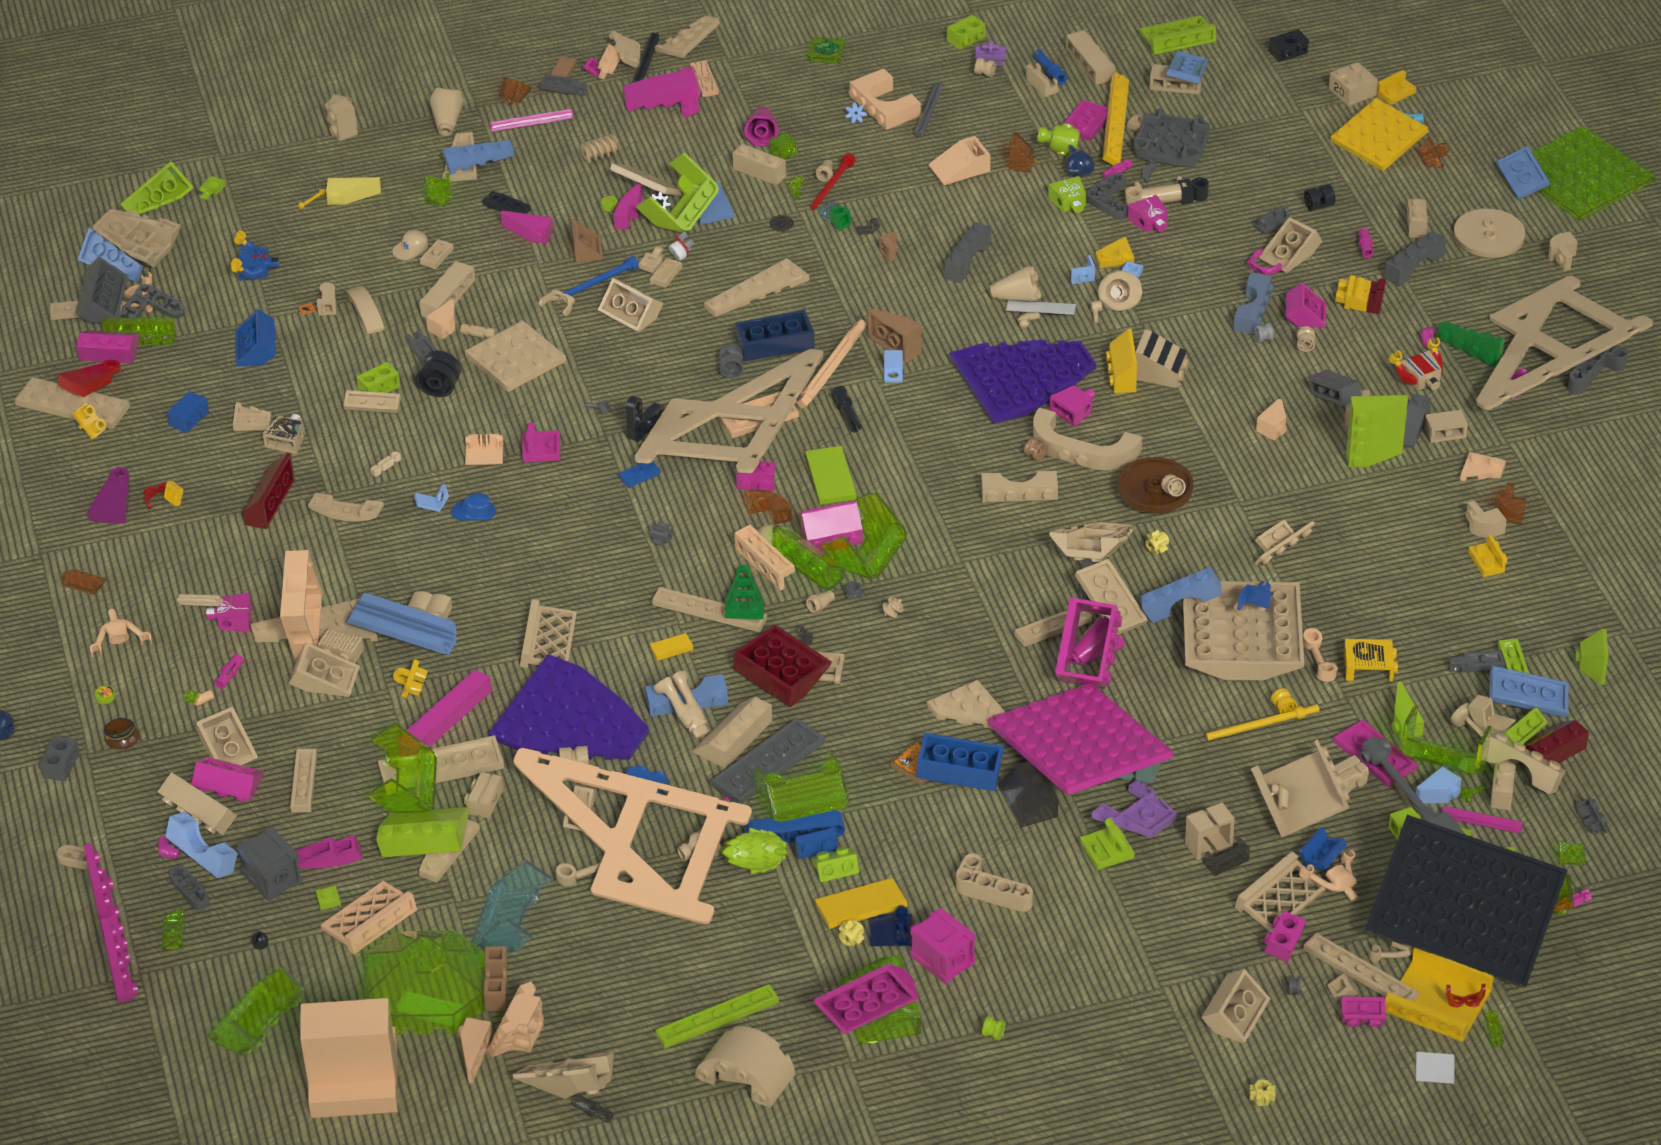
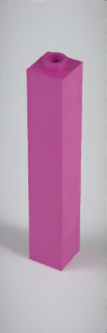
M477 670L471 672L398 738L400 752L407 755L427 750L492 691L490 677Z

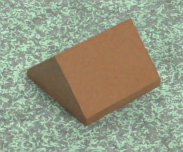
M573 219L572 234L576 262L602 260L600 236Z

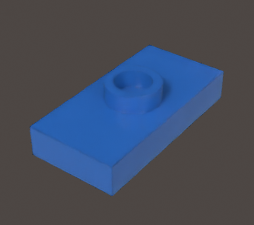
M652 461L648 464L640 463L620 472L619 478L630 488L661 473L660 468Z

